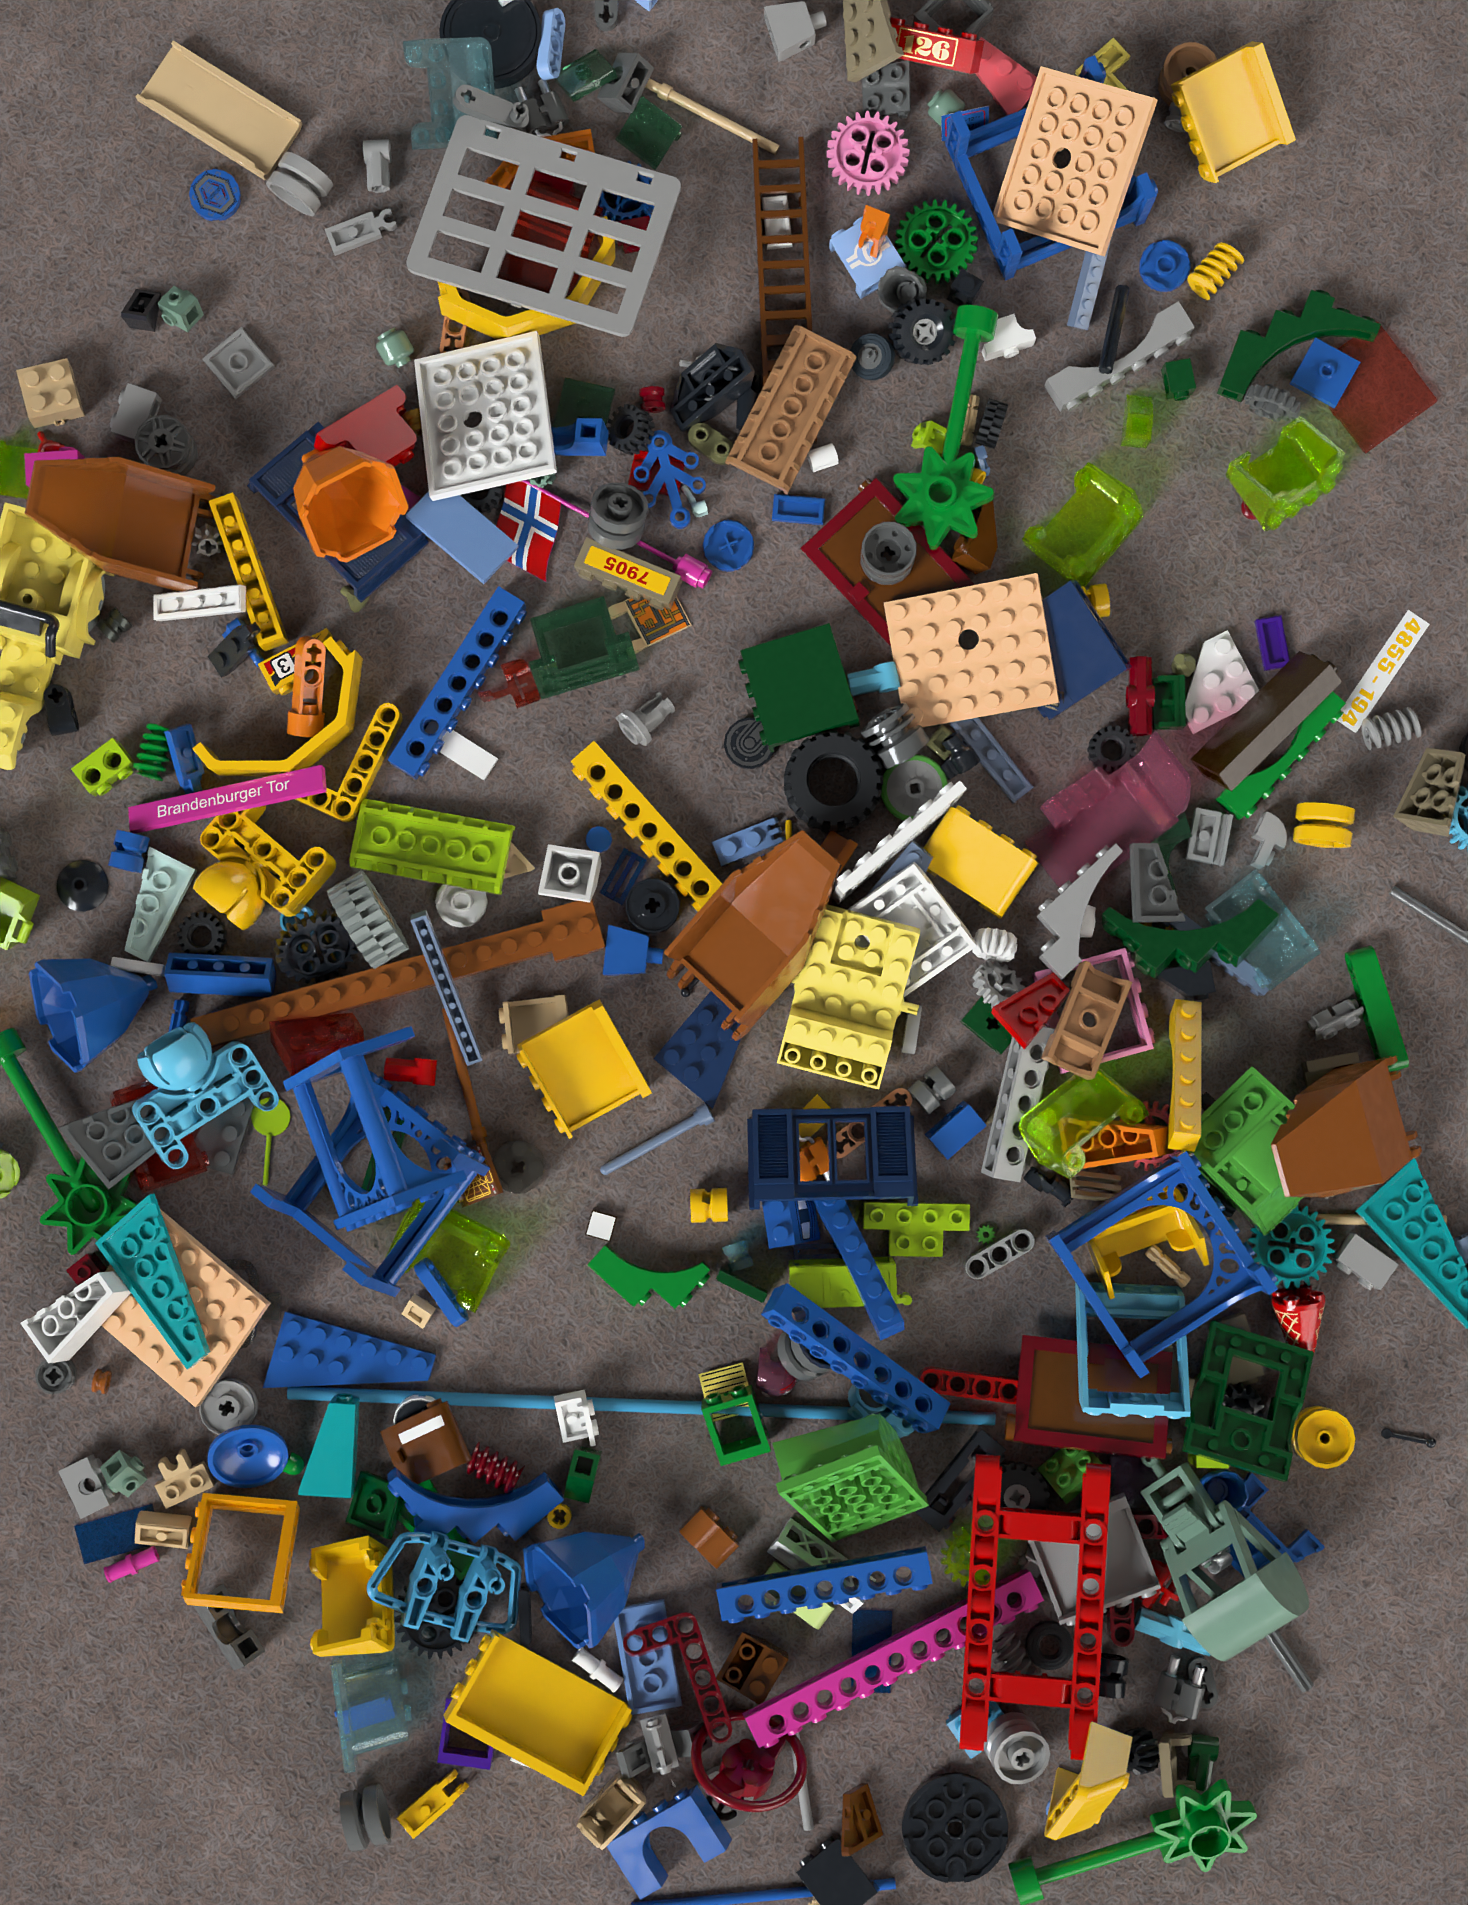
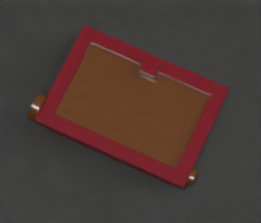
M868 478L858 487L860 493L800 549L891 647L884 607L885 602L973 586L975 584L940 546L936 550L929 548L925 530L920 525L906 527L912 533L916 542V556L910 574L901 582L893 585H881L872 581L864 573L860 564L864 537L877 524L896 522L895 516L903 506L877 478L873 481ZM885 552L883 555L887 561H891L892 556H889L888 552Z
M1022 1335L1015 1414L1007 1413L1005 1440L1150 1459H1166V1454H1171L1172 1438H1167V1416L1155 1415L1153 1418H1146L1140 1415L1129 1414L1128 1416L1120 1417L1113 1413H1102L1095 1416L1082 1411L1079 1402L1077 1341ZM1088 1342V1389L1107 1392L1170 1394L1173 1352L1160 1351L1143 1362L1150 1373L1140 1378L1118 1346Z

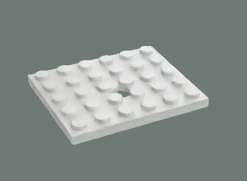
M537 331L414 360L429 497L432 501L557 473L540 336ZM480 412L482 421L478 426L468 428L464 425V421L468 419L469 413Z
M959 781L955 785L952 782L948 783L939 791L933 801L931 799L918 809L913 819L909 817L901 823L893 837L890 834L877 844L873 854L868 852L860 858L852 872L848 869L839 876L833 887L834 892L831 896L837 904L843 901L946 813L950 807H953L967 789L962 782Z

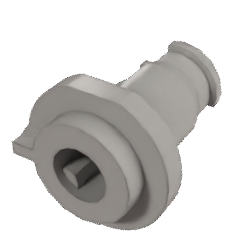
M657 692L656 697L645 702L635 712L632 713L625 709L615 717L624 735L635 745L640 743L643 746H647L652 741L650 732L661 724L668 714L675 712L672 702L668 697L663 701L660 692Z

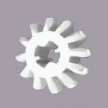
M989 927L986 929L981 928L978 929L975 938H973L977 946L973 948L972 952L978 958H983L984 960L1001 963L1004 961L1009 962L1014 958L1017 951V938L1011 932H1006V930Z

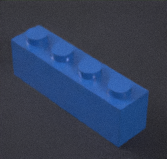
M169 953L164 972L169 992L271 997L274 993L277 978L273 958Z

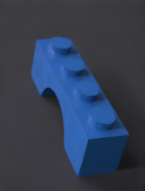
M577 418L572 425L551 427L555 455L606 456L609 432L602 418Z

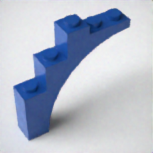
M396 1467L387 1474L388 1489L395 1497L401 1496L406 1501L405 1507L415 1516L414 1532L430 1534L431 1531L447 1534L455 1527L464 1539L468 1537L473 1543H476L495 1525H497L504 1536L510 1535L516 1541L564 1500L562 1491L545 1472L528 1484L508 1494L475 1499L448 1497L429 1491L411 1481Z

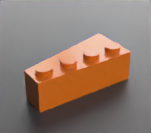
M1081 1116L1058 1119L1068 1171L1174 1153V1149L1168 1148V1126Z

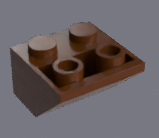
M742 1631L717 1674L716 1679L757 1704H761L767 1698L787 1663L788 1653L761 1637Z

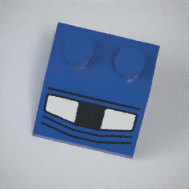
M813 1200L762 1201L769 1249L820 1239L816 1208Z

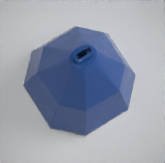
M90 958L43 959L37 961L34 964L36 968L29 972L35 1012L39 1024L48 1025L53 1036L48 1041L52 1051L75 1073L82 1071L122 1037L148 997L149 991L158 988L156 980L150 975L140 977L139 975Z
M580 1532L531 1544L523 1548L526 1585L530 1592L538 1591L544 1602V1605L540 1608L543 1616L576 1649H581L586 1645L588 1648L596 1646L624 1609L638 1554L645 1549L644 1538L640 1533L631 1538L623 1535Z

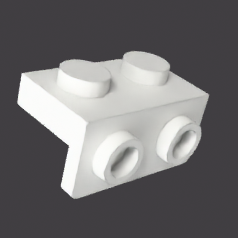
M585 1390L554 1396L563 1443L589 1437L590 1446H596L594 1436L599 1435L596 1419L591 1420L590 1416L595 1415L592 1399L587 1400Z

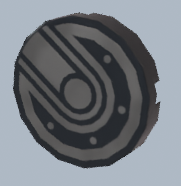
M755 718L738 720L729 727L725 734L724 748L726 756L732 764L741 769L760 768L769 762L774 753L770 752L768 745L763 746L759 734V731L763 730L761 721L756 722Z

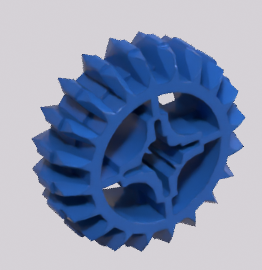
M638 174L637 181L651 185L653 178ZM602 191L595 214L597 216L602 215V217L607 216L608 220L619 223L621 220L643 216L651 218L650 213L653 212L655 206L629 198L622 200L619 195ZM606 193L616 200L615 210L606 203ZM629 208L636 209L635 211L625 213V211Z

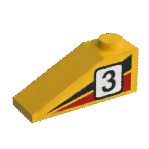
M327 628L312 635V637L320 640L322 643L330 636L333 638ZM296 644L258 664L270 689L276 695L281 694L283 696L293 691ZM312 645L311 648H307V652L309 653L310 650H314L315 647Z

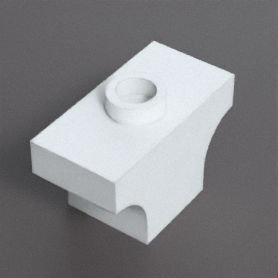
M1015 314L999 318L994 339L983 346L982 354L984 360L988 361L1000 356L1011 358L1019 354V350L1034 346L1036 340L1033 329L1027 330L1019 326Z

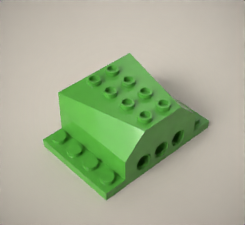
M870 1414L862 1419L772 1443L782 1478L781 1482L776 1483L778 1494L831 1542L929 1506L927 1496L918 1488L912 1464L896 1430L881 1414Z

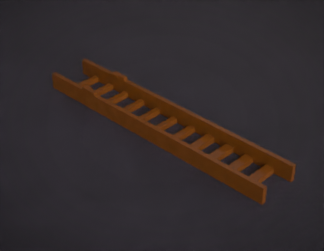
M798 137L799 159L758 161V139H752L763 386L768 379V372L772 371L777 361L767 360V347L784 346L790 335H766V321L806 319V329L812 331L803 137ZM799 167L800 184L760 186L759 169ZM800 192L798 201L801 209L761 211L762 199H760V194ZM801 218L802 234L762 236L761 219ZM802 243L803 260L763 261L762 244ZM804 268V285L764 286L763 270ZM805 293V309L765 311V295Z

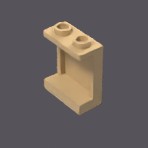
M558 995L548 998L503 1002V1008H499L500 1023H505L506 1034H502L503 1049H508V1054H518L517 1044L568 1017L567 996Z

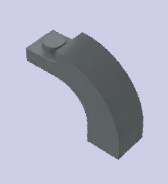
M704 1720L686 1722L669 1727L677 1758L691 1757L693 1740L699 1729L705 1724ZM644 1735L627 1742L626 1747L615 1752L623 1779L632 1778L651 1767ZM709 1735L703 1744L702 1752L713 1746Z

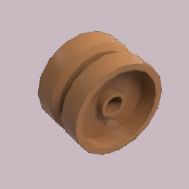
M1188 42L1176 46L1167 55L1158 77V91L1162 99L1170 106L1171 102H1173L1171 84L1216 61L1215 54L1207 46L1197 42Z

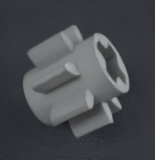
M205 523L200 528H194L195 536H193L191 544L196 546L197 554L202 553L210 557L216 552H221L220 545L223 544V541L219 535L218 527L214 528Z

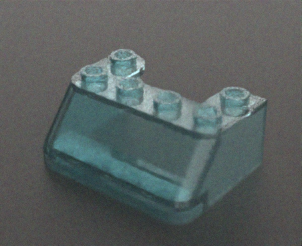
M482 37L403 41L406 63L412 68H427L431 122H419L412 128V150L448 147L457 120L461 116L467 115L459 111L453 103V96L461 85H470L495 95L491 46ZM465 95L464 101L469 103V96ZM485 130L486 136L497 139L496 131Z

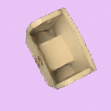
M618 1772L585 1807L578 1819L577 1827L597 1848L603 1850L646 1804V1797L642 1792L641 1784L634 1777L623 1779L621 1772Z

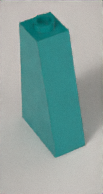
M342 1393L337 1394V1397H333L329 1402L300 1484L298 1495L351 1498L353 1496L356 1485L360 1398H352L353 1395Z

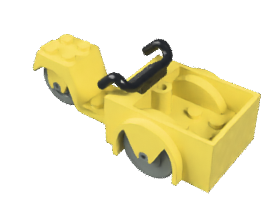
M6 502L0 518V650H2L0 657V768L12 770L16 766V756L23 748L25 733H27L26 723L31 716L40 712L45 702L44 691L50 685L55 664L61 665L63 655L80 659L84 643L95 644V640L90 637L89 632L95 627L104 602L105 579L103 574L114 576V574L105 572L25 515L26 508Z

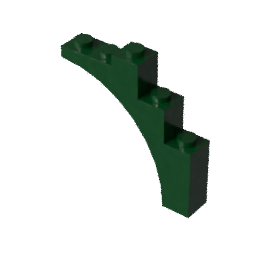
M1311 290L1300 318L1296 317L1289 310H1275L1265 338L1254 330H1240L1217 394L1241 402L1250 383L1260 370L1277 355L1289 348L1315 339V337L1317 339L1333 336L1354 337L1373 342L1381 324L1376 323L1375 319L1368 316L1359 317L1353 315L1345 308H1332L1335 301L1334 297H1331L1328 292L1323 290Z
M1258 898L1246 910L1225 922L1207 928L1184 931L1164 930L1145 926L1138 922H1133V920L1108 907L1102 914V925L1109 935H1116L1121 939L1123 945L1129 951H1136L1135 964L1137 969L1142 974H1149L1155 979L1174 958L1177 959L1181 967L1196 973L1215 952L1218 953V957L1226 964L1231 963L1237 968L1277 925L1279 914Z

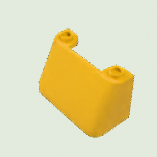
M369 1535L311 1548L309 1568L311 1573L321 1580L322 1629L314 1631L310 1639V1646L313 1654L319 1657L383 1653L394 1649V1609L374 1602L367 1594V1583L389 1549ZM392 1565L377 1587L379 1592L393 1597Z

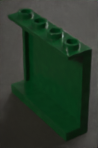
M830 623L740 650L743 658L738 660L742 675H748L749 683H745L748 697H754L756 706L752 707L756 722L761 721L763 730L759 731L763 746H769L770 752H774L773 747L809 737L816 733L829 731L845 725H849L850 729L860 726Z

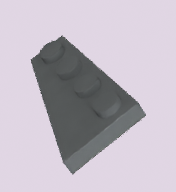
M248 1071L245 1078L246 1081H254L257 1073ZM246 1097L202 1126L187 1151V1162L234 1175L255 1106L249 1097Z

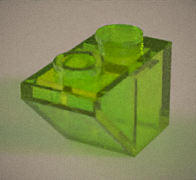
M1126 395L1121 446L1146 449L1149 445L1154 416L1152 397Z

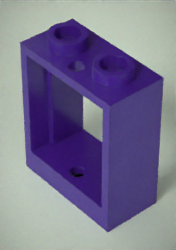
M449 1692L446 1698L445 1711L453 1699L451 1697L452 1692ZM443 1718L437 1763L490 1770L495 1748L487 1745V1751L448 1746L451 1725Z

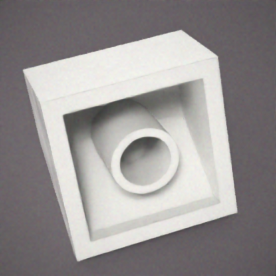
M548 844L538 894L590 902L597 888L601 868L600 853Z

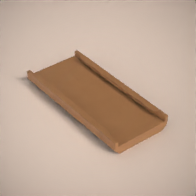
M795 325L725 463L731 464L788 494L857 356L802 326Z

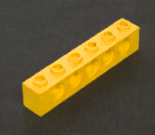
M232 492L210 500L209 504L237 584L246 586V610L251 624L256 622L261 629L256 636L259 646L264 651H268L289 643L239 499Z

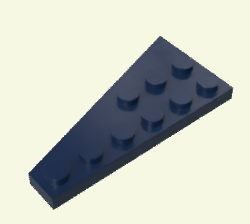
M710 991L653 1059L713 1109L740 1043V1040L735 1041L732 1035L741 1024L736 1021L727 1030L721 1028V1024L732 1010Z

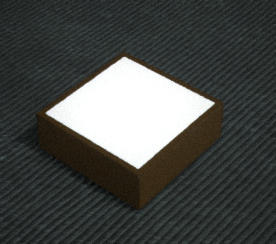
M592 1210L585 1235L611 1242L618 1216Z

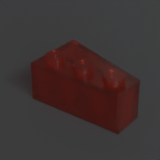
M353 1012L269 1021L271 1043L291 1076L341 1048L364 1041V1030Z

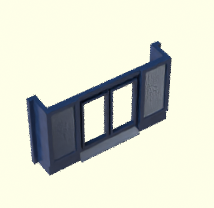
M319 422L308 431L306 430L249 479L250 483L247 485L254 494L259 491L308 542L309 539L298 511L292 506L296 501L293 487L304 464L302 456L315 449L316 435L324 429ZM400 514L395 524L397 531L393 539L347 563L339 561L333 556H325V559L354 588V596L361 603L429 544V541L425 538L426 535L406 519V514Z
M910 1106L793 1110L752 1109V1119H747L749 1210L760 1209V1201L907 1198V1206H918L914 1115H910ZM864 1122L867 1180H838L835 1123ZM800 1123H827L829 1181H800Z

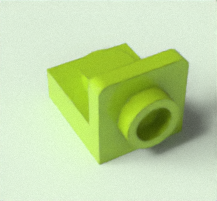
M933 421L919 423L913 431L911 447L925 449L931 446L942 457L947 429Z

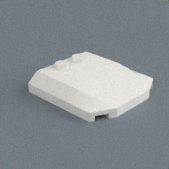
M915 862L847 909L920 928V936L905 986L904 997L977 946L969 930ZM859 935L856 937L855 942L859 947H867L870 944V939L865 935Z

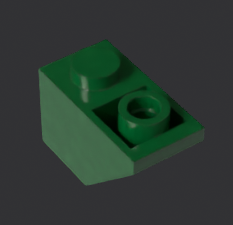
M576 1445L564 1498L589 1504L602 1451Z

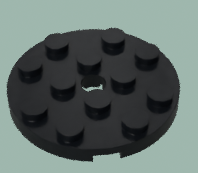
M945 1773L928 1779L912 1793L903 1812L902 1836L910 1858L923 1873L945 1883L963 1881L966 1883L987 1874L1002 1857L1008 1840V1819L1000 1798L985 1782L964 1773ZM950 1822H961V1832L958 1834L949 1833L947 1829Z

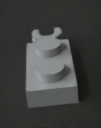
M391 209L381 211L378 217H374L371 211L326 228L325 232L334 255L342 254L381 239V230H395L397 228L395 221L391 223L385 222L387 217L393 215Z

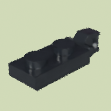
M256 622L244 627L240 625L234 628L207 656L221 678L229 675L254 650L255 646L252 640L261 631Z

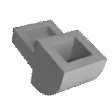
M1267 811L1261 815L1251 838L1260 841V844L1250 865L1257 869H1261L1265 865L1269 866L1275 855L1272 849L1281 850L1286 845L1287 834L1283 823L1278 817Z

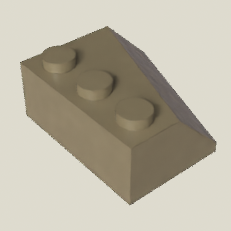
M1426 748L1393 817L1414 831L1449 837L1466 755L1462 752Z

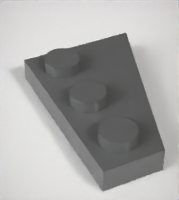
M1158 843L1129 844L1133 922L1186 921L1183 912L1181 913L1179 910L1175 889L1172 890L1167 876L1168 870Z

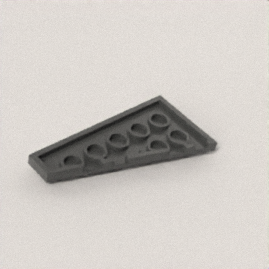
M145 1095L58 1126L108 1189L156 1152L132 1112L134 1103ZM211 1098L201 1101L200 1108L202 1111H206L211 1107ZM145 1105L141 1108V1117L151 1115L153 1111L152 1105ZM165 1127L156 1129L154 1133L155 1139H162L166 1135Z

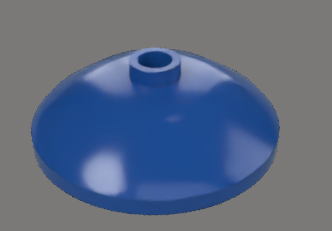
M260 1425L236 1426L221 1433L211 1443L207 1456L208 1467L214 1477L226 1485L237 1488L262 1486L276 1479L283 1472L288 1462L287 1444L281 1435L268 1427Z

